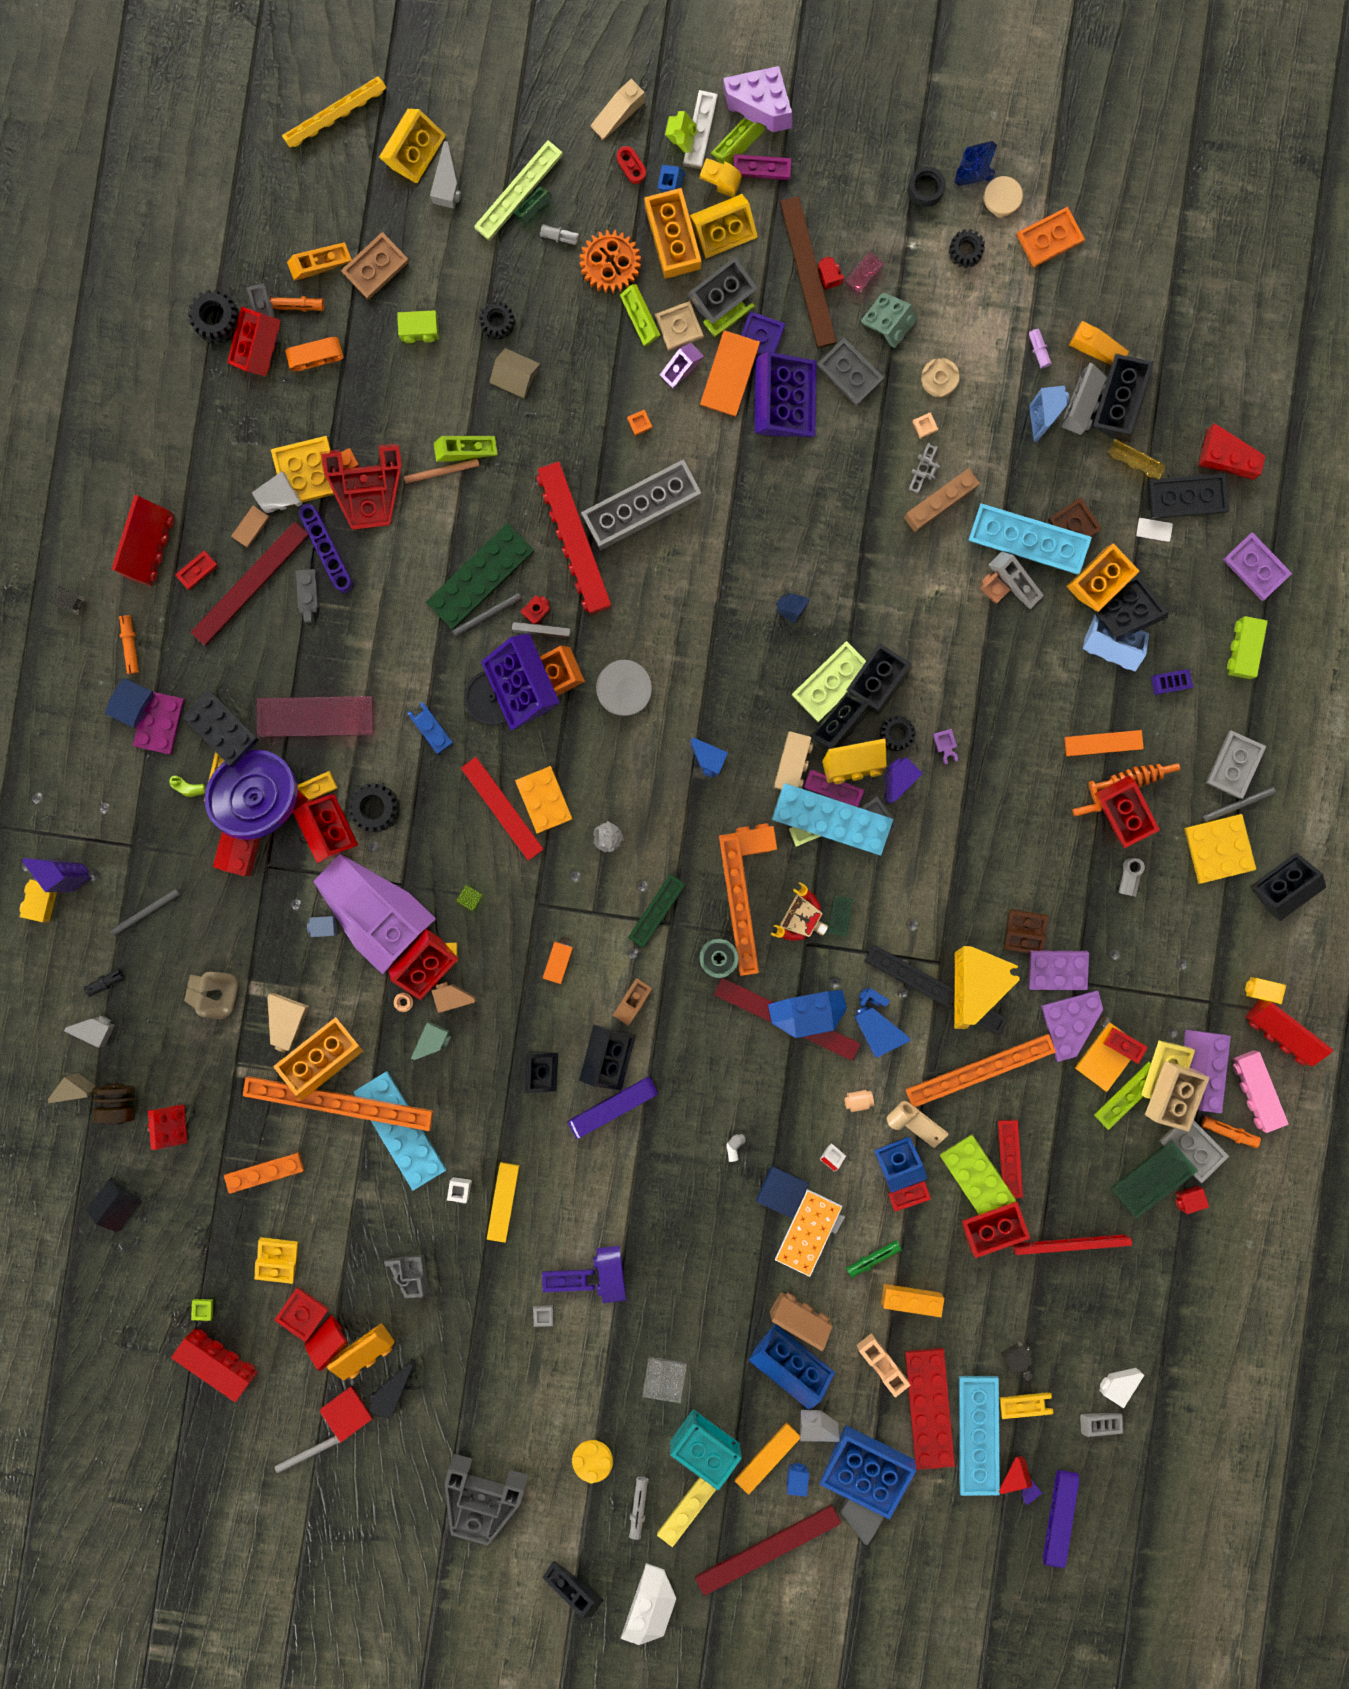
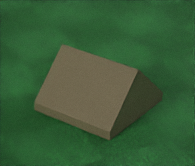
M505 348L495 359L490 384L525 399L540 364Z
M79 1073L66 1076L51 1094L48 1103L95 1095L92 1094V1089L96 1086Z

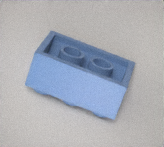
M1094 615L1084 639L1083 649L1090 654L1098 655L1109 662H1114L1125 669L1136 672L1146 656L1149 633L1141 630L1116 642L1097 616Z

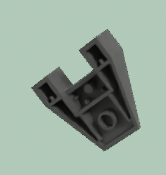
M453 1454L445 1480L450 1533L452 1536L488 1546L520 1506L528 1475L509 1470L506 1484L504 1485L469 1475L472 1459Z

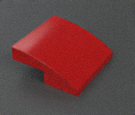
M330 1315L304 1343L311 1361L319 1371H322L349 1343L341 1332L343 1330L333 1315Z

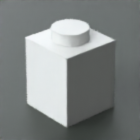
M453 1177L450 1180L447 1200L467 1203L472 1180Z

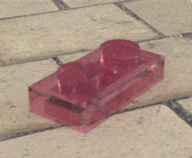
M869 252L845 279L844 283L859 295L883 268L884 263Z

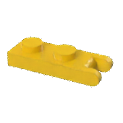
M1052 1393L999 1397L1001 1418L1009 1419L1053 1414L1052 1408H1045L1044 1400L1051 1399Z

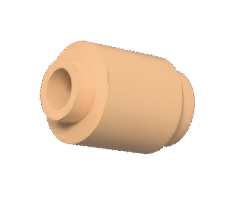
M862 1090L847 1093V1097L844 1098L846 1109H850L851 1112L870 1109L871 1106H874L871 1091Z

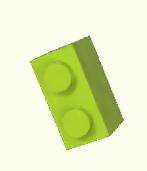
M436 310L397 312L398 335L401 341L415 343L416 340L433 342L435 339H439V323Z

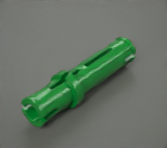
M897 1240L867 1257H861V1260L846 1267L850 1277L853 1278L866 1270L870 1271L871 1267L902 1251Z

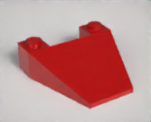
M397 443L378 445L380 465L343 469L340 450L320 452L323 473L351 529L390 525L401 471L400 450Z

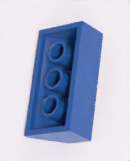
M774 1324L759 1342L749 1359L751 1363L808 1410L821 1402L835 1374L832 1369L777 1324Z

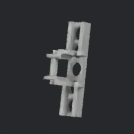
M928 443L923 456L918 455V459L921 461L917 470H912L914 477L908 490L919 493L925 477H928L929 480L936 478L934 474L936 469L940 468V465L937 462H932L938 448L937 446H932ZM929 448L933 449L931 455L927 453ZM921 465L926 467L925 472L920 471L919 467ZM929 466L933 467L931 473H927ZM919 476L922 479L919 481L916 479V477ZM914 483L919 484L917 489H913Z

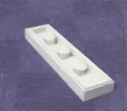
M699 90L693 121L697 124V134L694 138L692 152L685 153L683 166L702 170L718 94Z

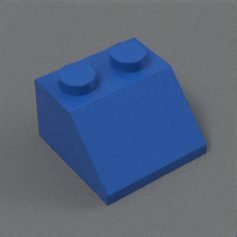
M692 737L690 744L699 767L703 770V774L711 778L714 775L718 776L728 752Z
M910 1136L874 1150L891 1193L927 1179L924 1166Z

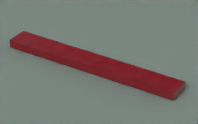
M294 521L190 633L203 645L207 646L309 537V534Z
M721 978L713 995L771 1022L768 1004L775 1002ZM836 1031L803 1037L853 1061L860 1046L859 1042Z
M831 1504L696 1575L695 1579L705 1596L840 1525L841 1521Z

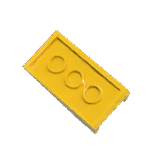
M963 946L955 952L954 1029H967L970 1025H975L1019 981L1018 976L1010 974V970L1016 969L1018 966L971 946Z

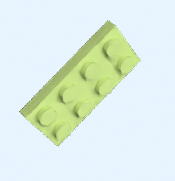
M846 641L792 693V696L819 722L845 695L846 689L863 667L866 660Z

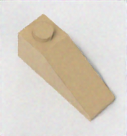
M631 78L616 92L590 127L604 141L645 103L644 91Z

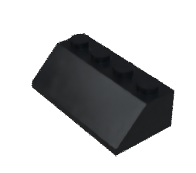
M1115 354L1093 428L1111 438L1131 442L1153 371L1154 362Z

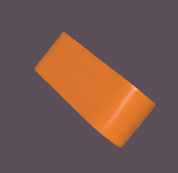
M329 337L285 350L291 371H301L343 359L338 337Z

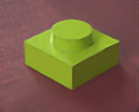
M193 1299L191 1320L211 1321L213 1319V1299Z

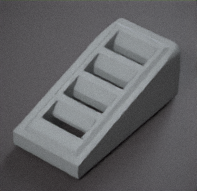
M1090 1413L1080 1415L1081 1433L1087 1437L1123 1434L1122 1413ZM1112 1419H1114L1115 1429H1112Z

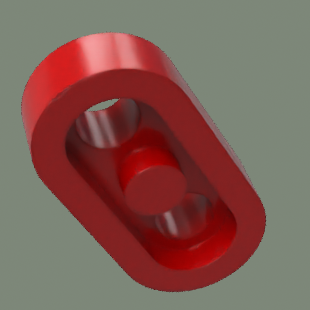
M621 147L617 152L619 166L630 182L634 184L643 182L646 177L645 166L631 147ZM624 157L630 158L628 161L623 160ZM638 172L640 175L635 177L633 174Z

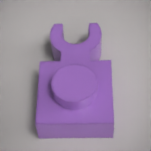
M952 729L932 734L937 753L942 751L944 753L942 757L943 763L945 765L948 764V756H952L954 762L958 761L957 754L952 751V748L957 747Z

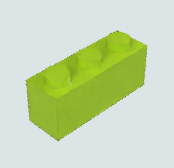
M1244 616L1236 622L1234 627L1236 636L1231 644L1232 657L1227 664V669H1229L1228 675L1246 679L1257 677L1267 620Z

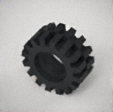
M963 229L962 233L960 231L957 232L950 243L949 253L951 254L949 257L954 259V264L959 263L958 267L964 265V268H968L969 265L973 267L975 263L977 264L985 251V241H982V235L977 236L979 233L977 231L972 233L973 229H969L968 232H966V229ZM968 242L973 245L974 252L970 255H965L960 251V245Z
M491 301V305L487 303L485 305L486 308H482V313L479 315L482 330L487 336L490 335L492 339L496 337L498 340L501 336L506 338V334L510 335L512 333L511 329H514L515 319L511 308L507 307L506 303L501 304V301H497V303ZM494 314H501L504 317V323L499 327H495L490 323V318Z
M893 716L882 724L880 739H885L887 749L901 751L909 747L914 741V736L916 735V731H914L915 726L911 724V720L906 719L907 717ZM895 726H900L904 729L905 736L900 741L892 739L890 735L891 729Z

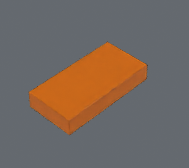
M554 942L543 979L559 984L562 983L573 947Z

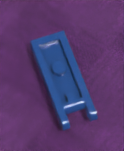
M421 702L422 712L416 716L411 711L407 714L435 752L439 754L452 745L453 742L426 705Z

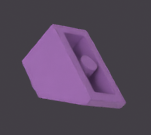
M689 343L679 348L660 376L673 389L697 367L704 356L692 343Z

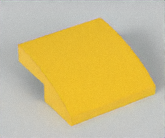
M260 1237L258 1241V1258L255 1262V1279L293 1284L299 1242Z

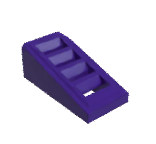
M1189 669L1151 677L1155 695L1193 688ZM1185 674L1187 685H1183L1181 676ZM1175 676L1178 677L1179 686H1176ZM1168 677L1171 678L1172 688L1169 687ZM1162 678H1164V683H1165V688H1166V689H1163V687H1162V682H1161V679H1162Z

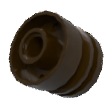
M105 1084L93 1088L92 1094L102 1096L94 1097L92 1101L102 1103V1106L92 1109V1122L117 1125L134 1121L135 1107L126 1105V1102L135 1100V1096L126 1094L135 1092V1086Z

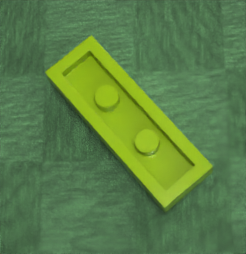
M633 284L622 292L620 297L643 345L649 346L661 335L637 284Z

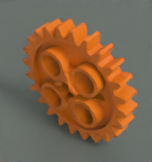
M606 230V235L603 236L599 232V238L592 235L593 242L586 241L588 248L582 247L584 254H580V260L582 261L579 263L580 267L583 268L581 270L582 275H586L585 281L591 280V287L597 285V291L604 288L605 293L608 292V289H611L614 294L615 288L622 292L623 285L628 288L629 281L631 283L635 282L633 276H639L637 270L641 269V264L638 263L641 262V256H637L639 249H634L636 243H630V236L624 239L623 232L617 236L616 230H614L612 235ZM610 246L617 247V250L611 252L608 250V248ZM595 257H600L602 259L600 262L597 263L592 261ZM622 261H626L629 263L625 267L619 265V263ZM615 269H617V271L621 273V275H618L615 272ZM606 272H611L613 274V276L610 278H606L603 275Z

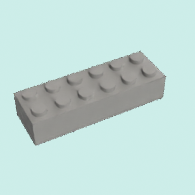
M683 459L581 512L601 551L701 499V491Z

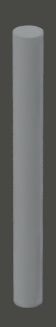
M334 1436L276 1465L275 1471L279 1473L339 1443V1440Z

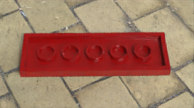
M944 1349L905 1351L907 1379L911 1385L908 1387L916 1470L955 1467Z

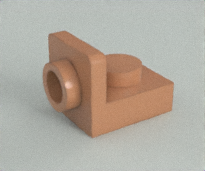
M997 572L993 575L989 573L981 581L983 585L980 587L995 604L1011 590L997 577L999 575Z

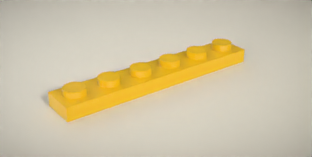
M377 76L282 135L289 148L299 146L303 139L308 136H315L324 126H331L337 118L349 115L355 107H361L371 97L381 95L383 90L386 89L384 82Z

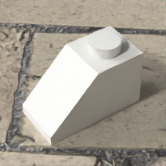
M1137 1368L1110 1373L1107 1378L1105 1377L1102 1380L1100 1392L1124 1408L1144 1377V1374Z

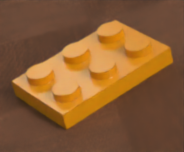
M551 766L515 780L537 834L572 820Z

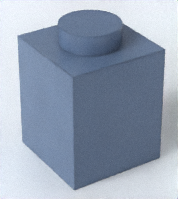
M335 916L310 918V922H307V931L311 934V937L338 935L337 918Z

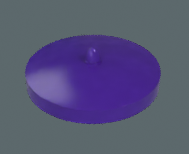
M249 750L233 768L224 761L214 771L205 791L206 812L214 825L228 836L244 840L266 836L278 829L292 813L298 794L296 777L286 762L276 754L264 750Z

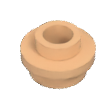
M400 993L394 998V1006L398 1011L406 1012L412 1008L413 998L408 993ZM401 999L407 1000L405 1006L401 1005Z

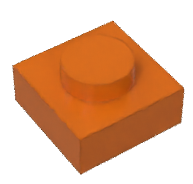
M645 409L627 417L635 436L652 429Z
M350 448L341 452L343 469L360 466Z

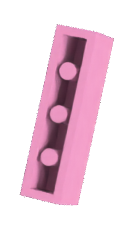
M1253 1050L1232 1058L1234 1062L1232 1065L1233 1070L1240 1077L1241 1082L1239 1084L1243 1093H1246L1248 1097L1247 1105L1255 1115L1254 1123L1256 1127L1268 1133L1288 1125L1260 1052Z

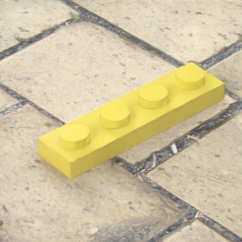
M699 1477L657 1532V1536L673 1547L716 1489Z

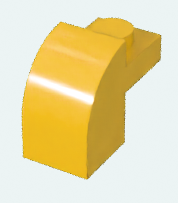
M706 158L699 179L717 185V192L733 198L736 196L740 186L742 175L737 168L727 162L721 164Z

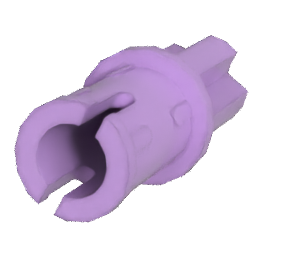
M1032 330L1029 332V336L1034 348L1033 353L1037 356L1040 368H1045L1052 364L1046 349L1048 346L1045 345L1040 330Z

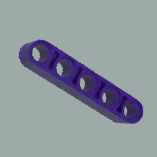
M303 505L299 510L300 518L333 585L342 593L350 592L354 585L320 513L312 505ZM309 511H313V517L306 519V514ZM317 528H322V533L319 536H314V531ZM325 545H330L331 547L328 553L322 552ZM339 562V567L336 570H331L332 563ZM342 579H347L345 587H339V582Z
M650 1076L573 1117L567 1123L575 1138L578 1139L658 1094V1091Z
M1057 1470L1043 1552V1563L1046 1566L1065 1568L1079 1486V1475L1076 1472Z

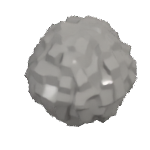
M609 821L594 829V845L599 850L613 852L624 841L621 830Z

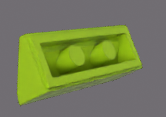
M743 118L711 152V155L721 164L727 162L732 165L734 163V154L742 155L765 131V126L759 122L756 124Z

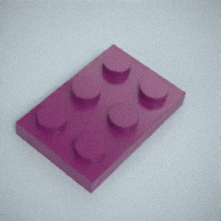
M153 692L155 694L154 698L144 709L146 716L137 725L133 746L172 755L185 699Z

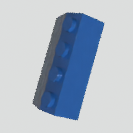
M845 1425L839 1436L840 1440L836 1442L820 1485L890 1519L916 1472L915 1459Z

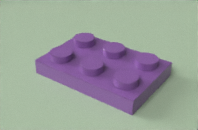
M1253 532L1223 559L1262 601L1292 574Z
M1030 951L1028 988L1030 990H1087L1089 952Z

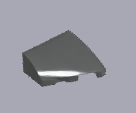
M424 1254L398 1257L384 1261V1265L386 1267L389 1266L393 1272V1279L401 1287V1292L405 1298L424 1297L429 1293Z
M845 1498L840 1509V1513L863 1543L868 1545L884 1516L848 1498Z

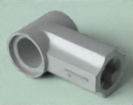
M1128 858L1124 861L1123 875L1118 893L1136 897L1140 877L1145 869L1142 860ZM1135 861L1137 863V869L1134 872H1132L1130 870V864Z

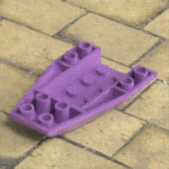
M339 854L313 881L354 947L383 975L408 946L436 920L409 892L342 854Z

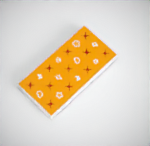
M807 1189L775 1260L810 1277L838 1218L842 1205Z

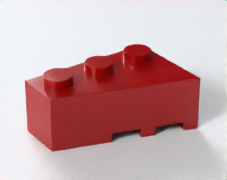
M1214 423L1207 429L1198 466L1254 480L1261 475L1266 456Z

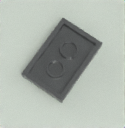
M845 338L817 364V367L856 406L884 380V377Z

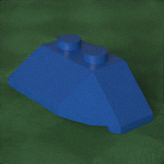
M843 990L826 991L768 1004L772 1024L794 1038L834 1031L847 1009Z

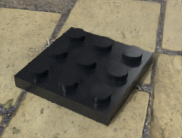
M1139 575L1133 577L1100 611L1097 612L1090 607L1116 642L1168 618V611Z

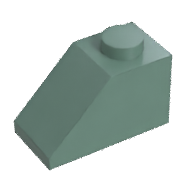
M426 1023L411 1059L416 1060L443 1049V1046L447 1047L451 1039L448 1036L450 1031L434 1023Z

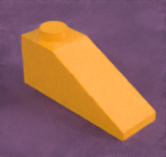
M344 242L294 254L287 264L293 280L296 281L347 264L352 259Z
M1083 321L1077 327L1069 346L1109 365H1112L1115 354L1127 356L1129 353L1127 349L1103 331Z

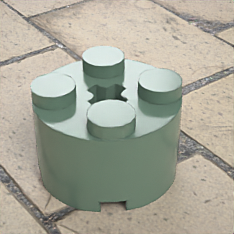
M720 938L712 939L704 944L700 951L699 960L701 967L712 977H726L738 965V952L729 941ZM717 953H720L721 956H724V959H722L720 963H717L716 960H713V957L717 956Z

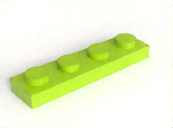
M1150 1062L1094 1115L1106 1129L1109 1130L1143 1097L1141 1094L1151 1066Z

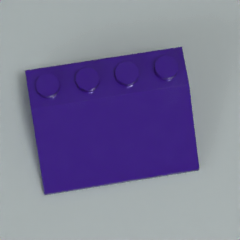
M766 352L756 357L755 434L814 437L816 424V361L772 352Z
M529 633L511 636L481 661L510 730H515L543 715L560 703Z

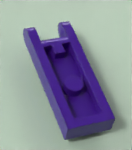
M594 1269L542 1271L543 1292L595 1290V1285H587V1275L594 1274Z

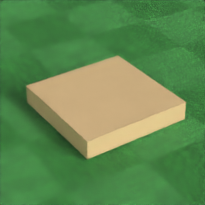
M690 301L655 314L668 351L704 338Z

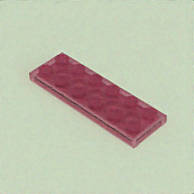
M372 696L257 698V737L374 735Z

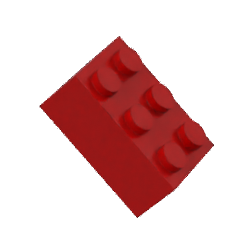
M1130 775L1095 793L1116 837L1124 848L1160 830L1135 780Z

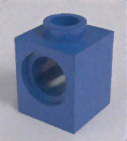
M794 1463L788 1466L787 1495L807 1497L809 1470L804 1464Z

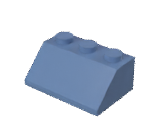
M1065 386L1041 388L1030 403L1034 442H1038L1069 403V393L1065 391Z

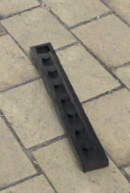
M872 945L864 959L865 962L955 1011V989L880 947ZM990 1009L977 1024L999 1036L1008 1019Z

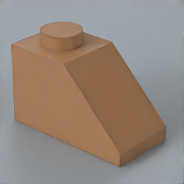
M636 978L613 1016L629 1026L652 988Z
M447 982L436 985V989L432 990L438 1013L477 1002L475 996L453 984L447 985Z

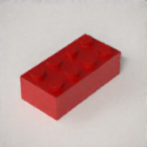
M194 1329L183 1339L171 1359L236 1403L253 1381L258 1371L255 1370L252 1364L240 1360L236 1353L224 1349L220 1342L208 1338L204 1331Z

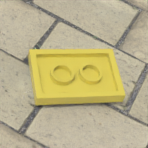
M1158 1041L1141 1095L1151 1099L1165 1061L1190 1068L1195 1050L1190 1047Z

